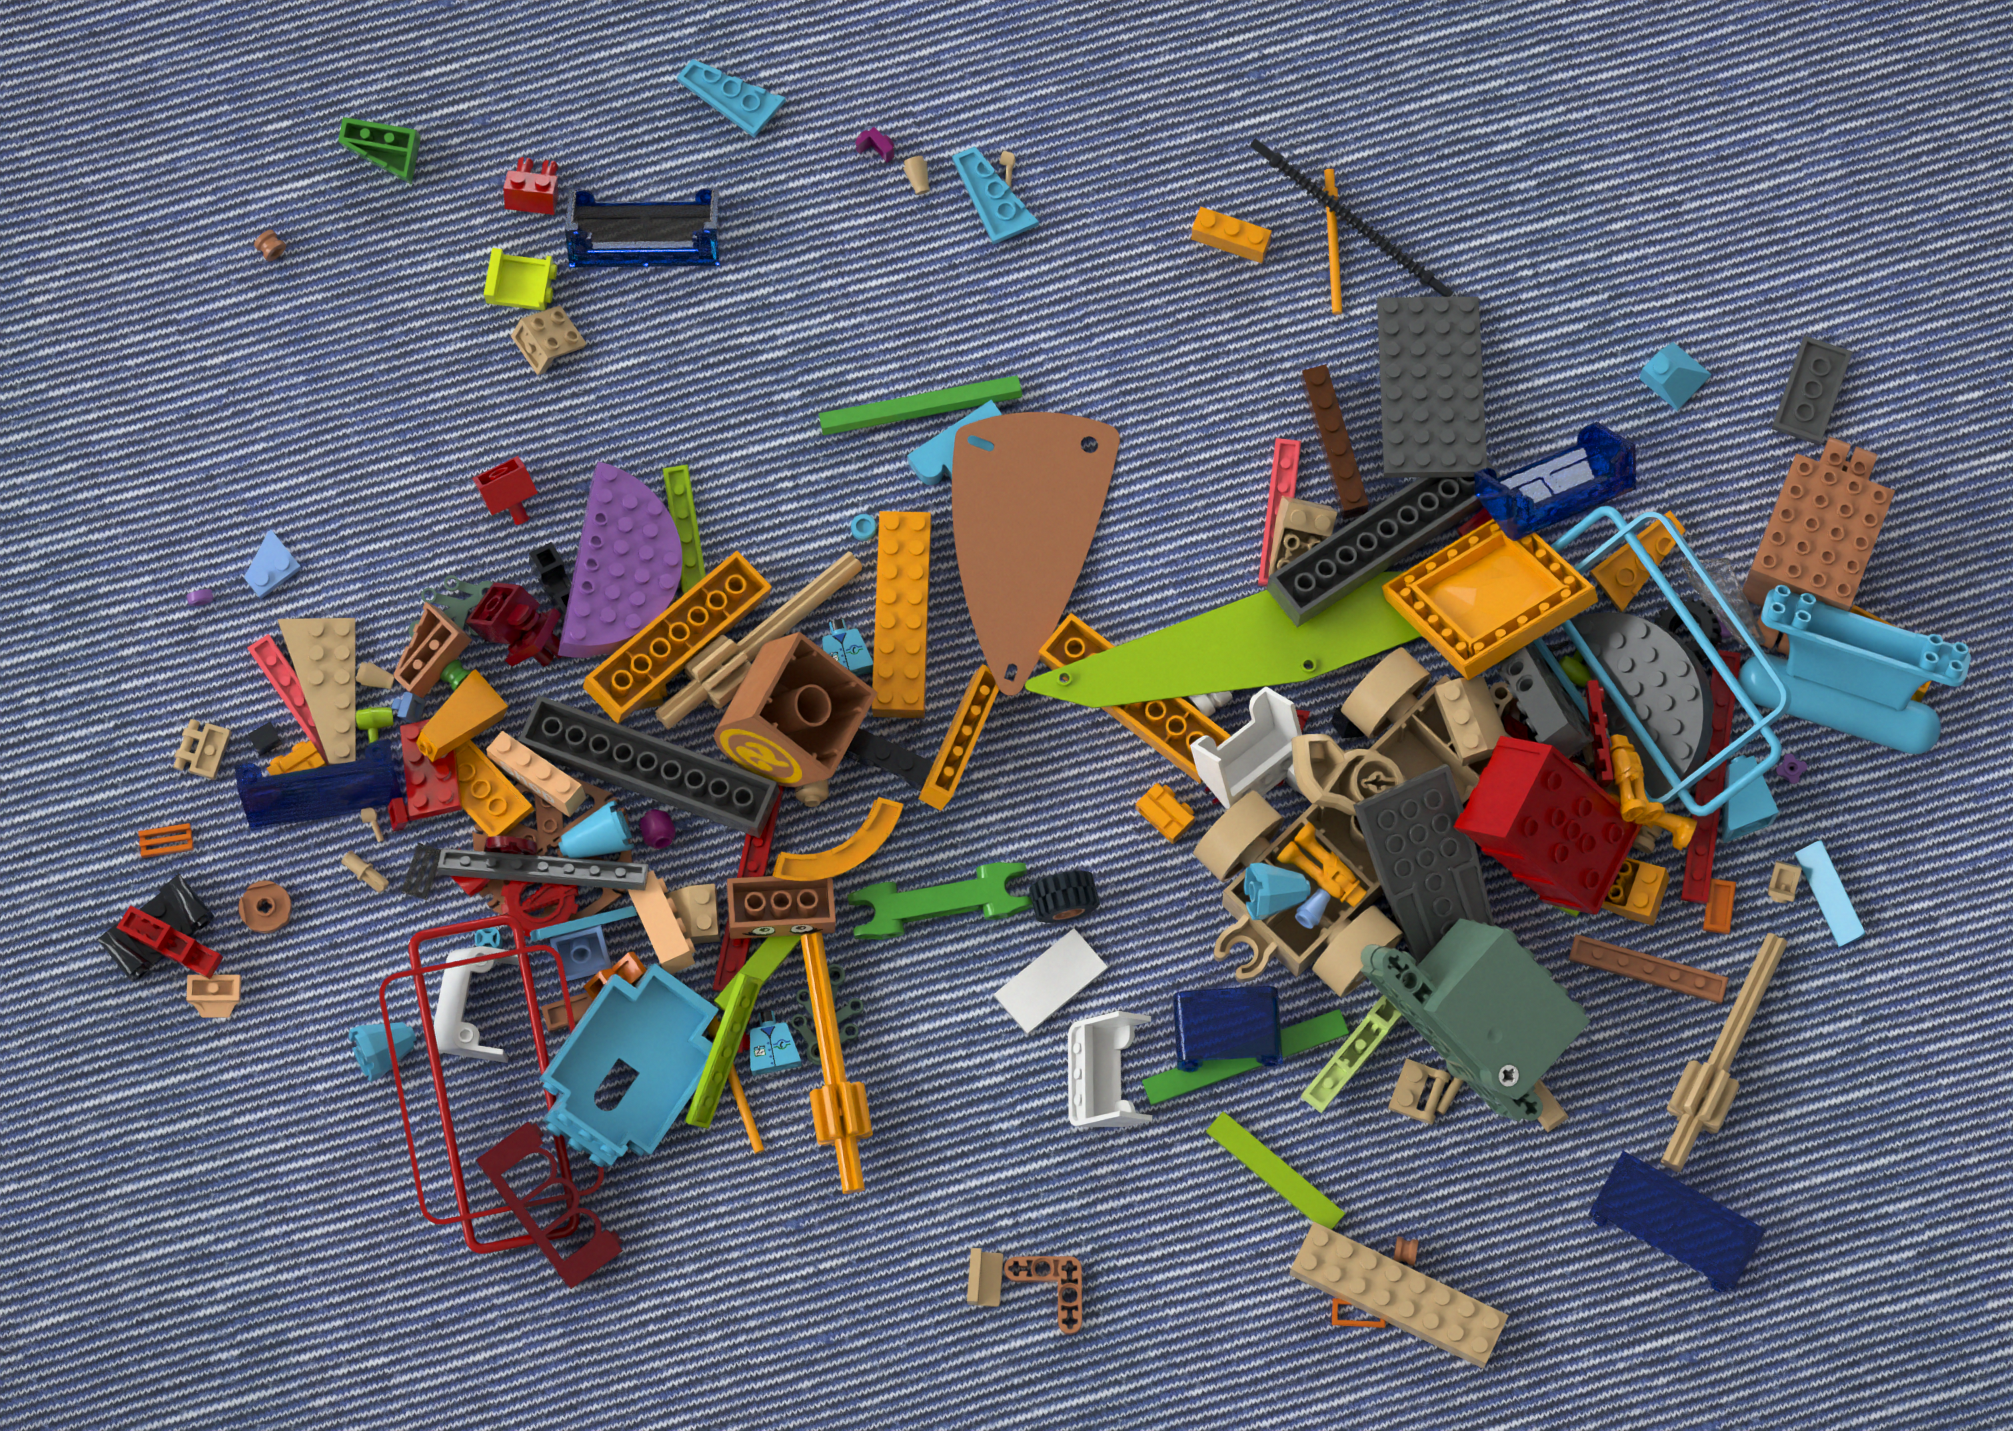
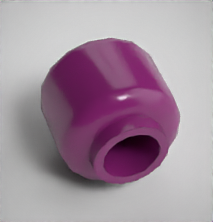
M649 810L639 821V830L647 846L655 849L665 848L672 843L676 836V829L672 818L666 811Z

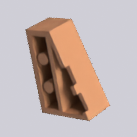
M425 602L423 606L424 613L419 624H415L413 638L409 647H405L393 674V677L403 687L421 698H424L440 679L443 670L452 661L456 660L472 641L440 608L428 602Z

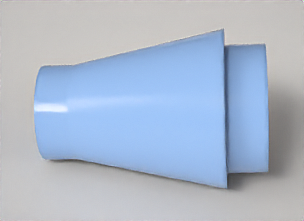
M1319 888L1297 908L1296 920L1309 929H1312L1314 925H1318L1331 899L1330 894Z

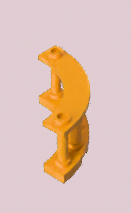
M878 797L877 800H874L872 808L862 826L846 842L831 850L815 854L801 855L781 852L778 854L772 876L790 881H815L835 877L851 870L869 858L884 843L894 829L904 804Z

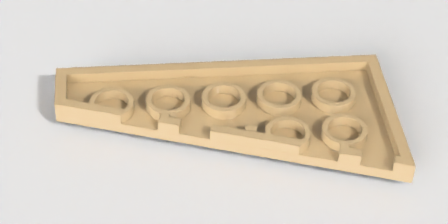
M355 618L277 619L329 766L356 767Z

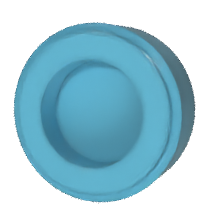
M867 514L856 516L851 523L853 536L860 541L872 539L877 532L874 518Z

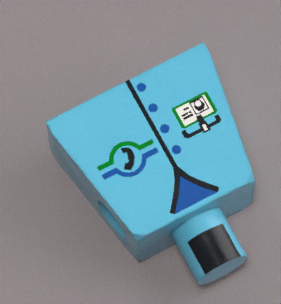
M844 619L831 621L829 625L832 635L822 638L823 650L856 676L872 673L873 660L858 629L847 630Z
M774 1011L759 1013L761 1027L750 1029V1064L753 1076L801 1067L802 1062L787 1023L776 1024Z

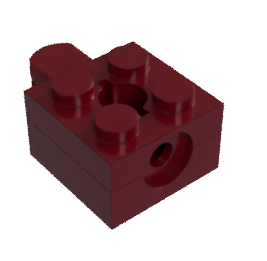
M494 582L465 623L486 642L512 645L520 638L522 630H529L535 625L539 618L536 610L540 603L521 585Z

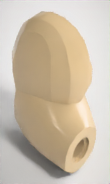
M1307 734L1291 739L1296 781L1299 789L1312 804L1336 808L1348 815L1357 816L1353 804L1403 783V776L1399 767L1390 758L1376 754L1371 750L1351 749L1343 751L1332 737L1326 734Z

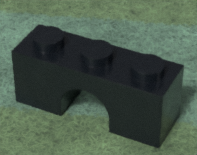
M550 542L529 553V565L553 607L562 614L560 619L564 624L571 582L565 572L564 562L553 543Z

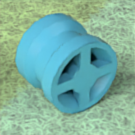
M495 927L478 930L475 934L477 947L484 946L502 949L503 939Z

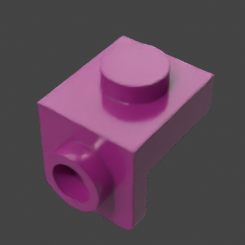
M875 127L869 131L865 130L858 135L855 145L856 151L859 154L872 146L886 163L895 157L893 141L886 134L883 136Z

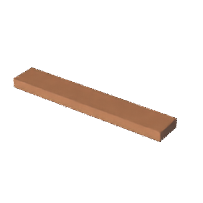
M1575 934L1568 961L1718 1004H1722L1729 979L1725 976Z

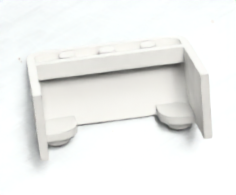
M484 946L457 949L448 955L446 963L510 950ZM517 955L444 970L434 1021L439 1052L508 1063V1056L503 1049L478 1046L480 1040L478 1029L471 1023L463 1022L472 972H488L493 967L494 962L519 965Z
M1116 1011L1081 1020L1071 1025L1068 1032L1069 1120L1072 1125L1079 1127H1127L1152 1121V1115L1136 1113L1131 1101L1121 1100V1050L1128 1048L1132 1044L1135 1037L1134 1026L1151 1022V1016Z

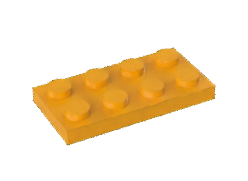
M471 740L456 748L462 808L489 837L504 836L535 810L528 800Z

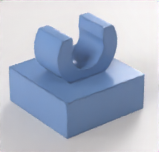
M404 692L402 700L394 698L391 708L398 710L397 716L411 724L420 721L426 701L414 693Z

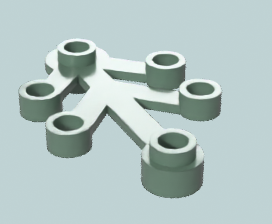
M450 575L444 580V586L448 591L459 590L472 596L461 600L436 593L433 588H425L421 593V597L424 602L450 607L443 612L450 619L455 617L454 623L463 630L468 610L479 604L483 598L482 591L489 589L493 582L483 581L478 585L460 581L456 576ZM448 580H456V586L449 588L447 586ZM426 592H433L434 598L426 600L424 598ZM420 620L412 622L409 626L411 638L414 635L413 629L415 624H419ZM469 627V631L472 635L479 636L477 633L472 631L471 627Z
M838 964L828 966L829 978L832 973L840 974V978L837 981L830 979L834 1006L838 986L844 983L846 977L844 969ZM801 989L796 994L797 1002L806 1008L814 1020L810 992L808 989ZM803 993H807L809 995V999L807 1001H801L799 999L800 995ZM859 998L851 999L847 1006L835 1013L837 1025L851 1015H859L863 1012L864 1005ZM855 1002L861 1005L857 1011L851 1009V1005ZM802 1014L794 1015L791 1019L793 1029L799 1031L808 1044L806 1053L809 1061L815 1065H822L821 1058L815 1055V1051L819 1049L818 1040L808 1028L806 1017ZM796 1019H803L804 1024L801 1027L795 1026L794 1022ZM849 1023L843 1027V1031L839 1033L840 1044L847 1040H855L858 1037L859 1031L855 1024ZM848 1028H854L856 1030L853 1036H848L846 1034V1030Z

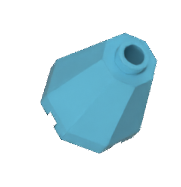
M1251 863L1250 867L1246 868L1244 892L1245 895L1250 896L1251 901L1246 902V907L1252 920H1263L1304 903L1307 896H1310V883L1303 874L1264 863Z
M403 1022L390 1023L397 1063L414 1048L413 1042L416 1041L412 1027H407ZM384 1024L360 1025L349 1030L350 1042L356 1041L357 1044L352 1049L365 1076L369 1075L368 1080L370 1082L381 1078L392 1068Z

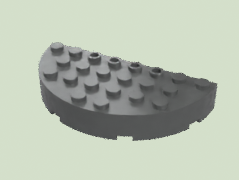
M1603 612L1584 615L1571 620L1681 782L1701 767L1708 752L1713 728H1711L1712 713H1714L1712 692L1705 671L1696 655L1670 630L1634 615ZM1587 664L1591 679L1598 680L1596 675L1593 673V671ZM1598 680L1599 687H1603L1600 681ZM1603 687L1604 702H1602L1603 713L1606 712L1611 736L1616 734L1627 736L1629 744H1632L1635 748L1633 752L1638 753L1644 769V789L1653 799L1664 796L1673 787Z
M1534 642L1529 643L1496 664L1501 667L1498 669L1501 677L1505 682L1510 683L1507 686L1509 692L1515 699H1519L1516 703L1518 708L1525 716L1528 715L1529 718L1526 719L1527 724L1533 732L1538 733L1535 736L1538 743L1553 745L1569 759L1594 741V736L1589 731L1590 725Z

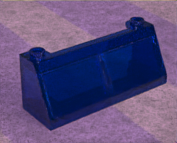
M1596 421L1580 430L1576 445L1500 477H1497L1496 471L1490 467L1474 472L1475 495L1505 535L1512 541H1516L1635 490L1636 445Z
M390 739L370 743L365 750L366 759L267 777L262 776L260 768L255 764L235 765L237 790L250 829L254 831L361 812V809L385 808L388 807L392 799L401 797L405 804L399 757Z
M1622 1151L1588 1213L1592 1217L1591 1221L1598 1226L1605 1228L1606 1225H1614L1708 1277L1707 1279L1711 1282L1710 1287L1722 1294L1725 1291L1730 1293L1734 1289L1766 1231L1765 1228L1625 1151Z

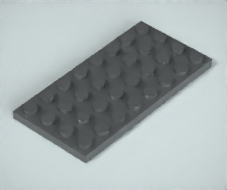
M1479 296L1377 298L1384 478L1487 477Z

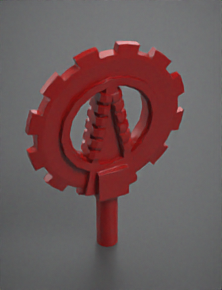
M511 880L508 886L504 885L502 888L501 896L505 897V904H501L503 915L507 914L515 917L522 925L524 936L531 938V931L569 922L568 920L571 915H576L579 904H575V897L579 896L577 885L546 883L532 894L530 898L521 903V895L530 884L537 882ZM558 904L556 910L547 917L533 918L528 915L530 912Z

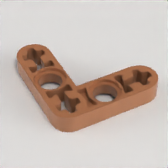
M1071 1256L1012 1257L1007 1260L1004 1271L1006 1277L1012 1282H1058L1059 1329L1066 1335L1078 1333L1082 1326V1268L1079 1260ZM1027 1262H1032V1277H1027L1028 1271H1020L1019 1276H1014L1013 1272L1009 1271V1268H1012L1014 1263H1019L1020 1268H1028ZM1041 1262L1049 1264L1051 1268L1050 1273L1044 1277L1037 1275L1035 1272V1267ZM1068 1262H1071L1073 1267H1077V1271L1072 1273V1282L1078 1280V1284H1061L1062 1280L1067 1281V1272L1062 1271V1268H1065ZM1074 1289L1078 1295L1076 1301L1073 1303L1065 1302L1062 1298L1064 1290ZM1062 1307L1069 1309L1078 1307V1311L1073 1310V1320L1078 1321V1324L1073 1325V1329H1067V1325L1062 1324V1321L1067 1320V1310L1061 1311Z

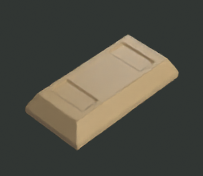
M1539 1079L1534 1084L1536 1088L1534 1092L1543 1104V1111L1537 1119L1548 1133L1568 1119L1569 1116L1542 1080Z

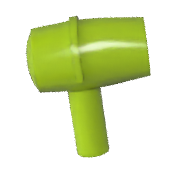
M1577 649L1573 658L1566 655L1559 661V665L1572 683L1585 688L1586 682L1592 681L1588 667L1582 663L1584 658Z
M369 707L357 710L355 716L358 729L368 730L370 751H379L378 729L393 726L392 708Z

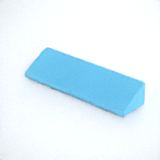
M1819 840L1795 852V856L1802 867V871L1838 947L1863 938L1865 931L1823 842Z

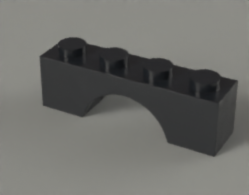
M858 728L844 754L845 757L865 766H874L886 770L903 779L920 792L934 762L861 728Z

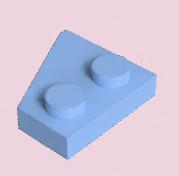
M270 530L264 538L244 579L258 597L262 599L302 568L274 532Z

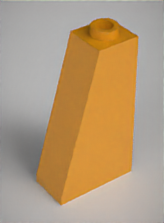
M475 669L424 726L416 744L420 752L434 762L503 720L508 705Z

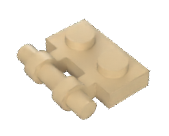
M190 719L188 727L184 728L182 733L184 738L181 747L176 750L174 756L176 760L173 768L183 771L185 763L190 762V773L215 780L232 732L229 729L206 723L203 732L197 731L200 722ZM193 741H199L195 754L190 753Z

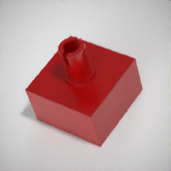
M518 456L472 478L485 506L492 516L508 508L515 525H520L530 519L521 501L538 492L525 465Z

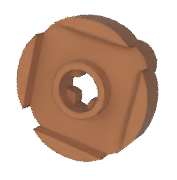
M259 881L250 885L243 897L241 896L239 914L243 922L252 931L263 934L273 933L289 923L292 913V901L287 891L280 885L272 881ZM263 901H267L269 905H272L268 913L259 911V907L263 906Z

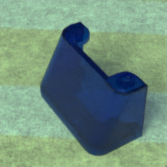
M1251 986L1188 990L1173 994L1178 1070L1196 1072L1198 1068L1203 1066V1061L1256 1058V1061L1262 1064L1263 1067H1275L1278 1064H1283L1279 993L1276 987Z

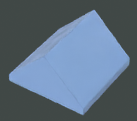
M601 925L549 937L551 947L560 954L563 961L566 981L594 975L601 970L612 968L605 934Z

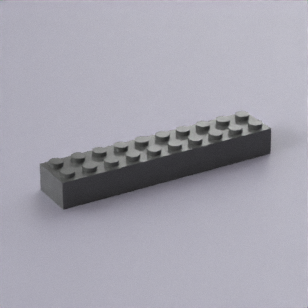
M1488 460L1487 477H1420L1271 574L1268 578L1266 589L1298 628L1501 495L1505 480Z
M538 695L518 739V742L543 759L757 838L761 837L780 793L778 784L775 781Z

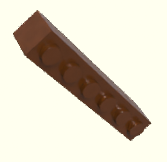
M1327 364L1302 370L1301 383L1342 519L1346 520L1364 515L1368 512L1369 503Z

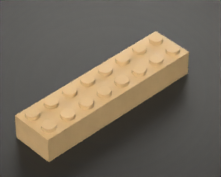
M1313 1222L1289 1274L1484 1369L1509 1316L1316 1222Z

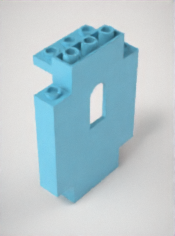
M657 964L649 966L635 987L617 974L611 975L539 1079L544 1083L542 1087L553 1095L560 1094L542 1120L547 1124L546 1129L557 1137L561 1134L569 1139L567 1144L578 1152H581L583 1149L591 1155L589 1160L601 1168L603 1165L607 1167L612 1166L617 1157L623 1156L628 1148L639 1156L643 1154L646 1156L651 1155L697 1089L713 1045L702 1034L719 1009ZM619 1058L639 1074L618 1105L611 1111H603L596 1106L594 1094Z

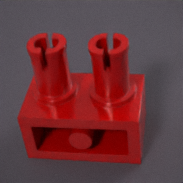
M524 157L519 158L516 171L508 170L503 187L505 209L554 215L559 198L558 176H555L558 164L555 161H551L550 166H548L549 160H546L542 164L541 174L531 173L534 163L530 158H526L525 164Z

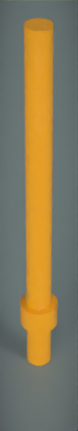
M1334 169L1324 170L1325 188L1323 191H1329L1328 195H1334V200H1337L1338 188L1335 187ZM1326 207L1332 314L1339 315L1342 314L1337 217L1334 211L1329 212L1330 208Z
M716 1015L709 1023V1026H707L710 1038L714 1040L721 1022H718ZM733 1063L728 1075V1081L754 1153L757 1154L763 1152L764 1147Z

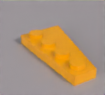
M1671 511L1664 514L1673 522L1680 534L1683 535L1686 530ZM1659 519L1636 536L1657 567L1676 544L1674 538ZM1629 543L1625 544L1589 572L1620 613L1623 612L1628 603L1650 577V573Z

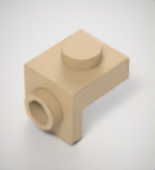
M1776 860L1768 886V895L1772 896V900L1779 903L1794 902L1802 867Z

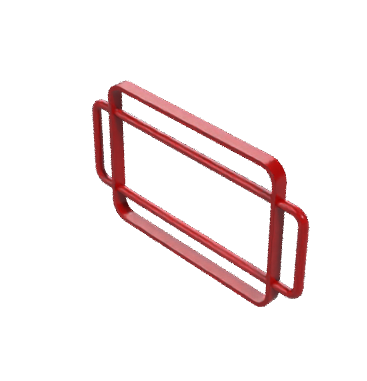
M510 915L487 917L417 932L408 944L412 970L388 976L382 982L379 989V1002L422 1215L434 1224H450L461 1221L467 1246L478 1254H489L536 1243L529 1234L489 1243H479L475 1238L472 1219L512 1210L509 1206L470 1214L424 973L517 955L542 1076L550 1063L528 953L545 951L554 957L571 1034L575 1028L567 981L560 954L554 948L547 945L527 947L521 923ZM502 925L512 928L516 945L515 950L422 968L419 945L425 940ZM413 976L460 1214V1216L446 1219L432 1217L425 1206L385 1001L386 986L395 979ZM544 1089L549 1112L557 1098L556 1095ZM553 1134L561 1178L570 1180L573 1183L564 1136L560 1134L557 1137ZM596 1165V1182L590 1188L578 1191L579 1197L591 1194L601 1186L604 1179L603 1167L601 1168ZM563 1185L564 1194L528 1201L523 1206L527 1208L566 1199L567 1209H569L572 1203V1194L569 1188ZM579 1213L570 1216L569 1223L566 1226L553 1229L546 1234L547 1239L551 1241L572 1235L580 1223Z

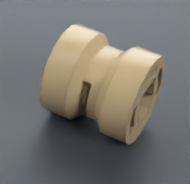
M1653 825L1651 830L1646 826H1642L1632 847L1651 854L1655 848V839L1660 837L1663 828Z

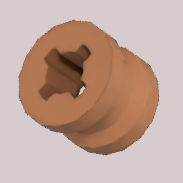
M267 230L256 239L254 247L264 253L263 256L267 261H273L284 252L286 244L282 240L277 239V234L273 230Z
M1397 1236L1393 1260L1399 1263L1401 1261L1407 1262L1408 1265L1414 1266L1418 1240L1412 1239L1407 1241L1403 1237Z

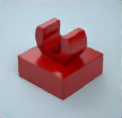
M401 797L392 799L387 807L393 832L403 830L408 821L411 820L408 805L404 806L403 798Z

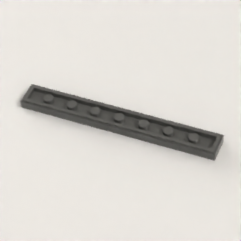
M442 848L437 871L438 875L645 891L649 865Z

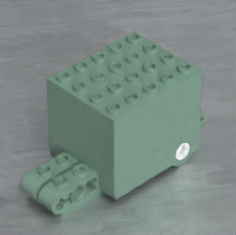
M1460 918L1417 967L1414 965L1415 959L1405 951L1400 952L1395 948L1391 949L1376 944L1367 945L1361 952V962L1364 966L1360 971L1446 1060L1450 1074L1459 1080L1465 1081L1498 1115L1518 1122L1522 1118L1529 1121L1539 1118L1543 1111V1104L1534 1092L1536 1089L1534 1084L1590 1023V1020L1584 1014L1586 1010L1578 1002H1572L1567 996L1569 994L1568 990L1550 978L1552 976L1551 972L1533 960L1535 955L1528 948L1521 947L1517 943L1518 937L1508 928L1501 929L1496 925L1489 926L1485 922L1481 924L1473 919L1469 921Z

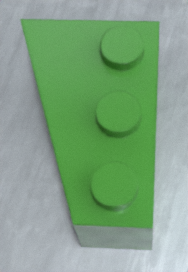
M343 117L338 139L343 148L412 185L421 135L417 130Z

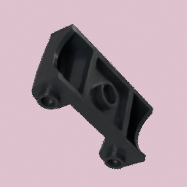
M180 873L159 889L160 893L139 909L189 937L196 931L206 927L211 919L215 917ZM117 923L97 940L133 983L135 980L144 977L149 969L165 956L117 929Z

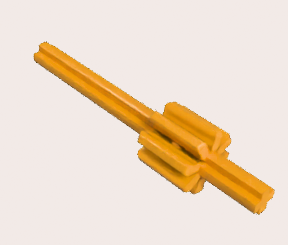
M822 933L805 934L800 938L825 1082L821 1089H814L809 1093L818 1145L827 1146L832 1144L836 1148L843 1194L865 1191L857 1142H860V1139H868L873 1135L865 1085L862 1082L850 1083L846 1079Z

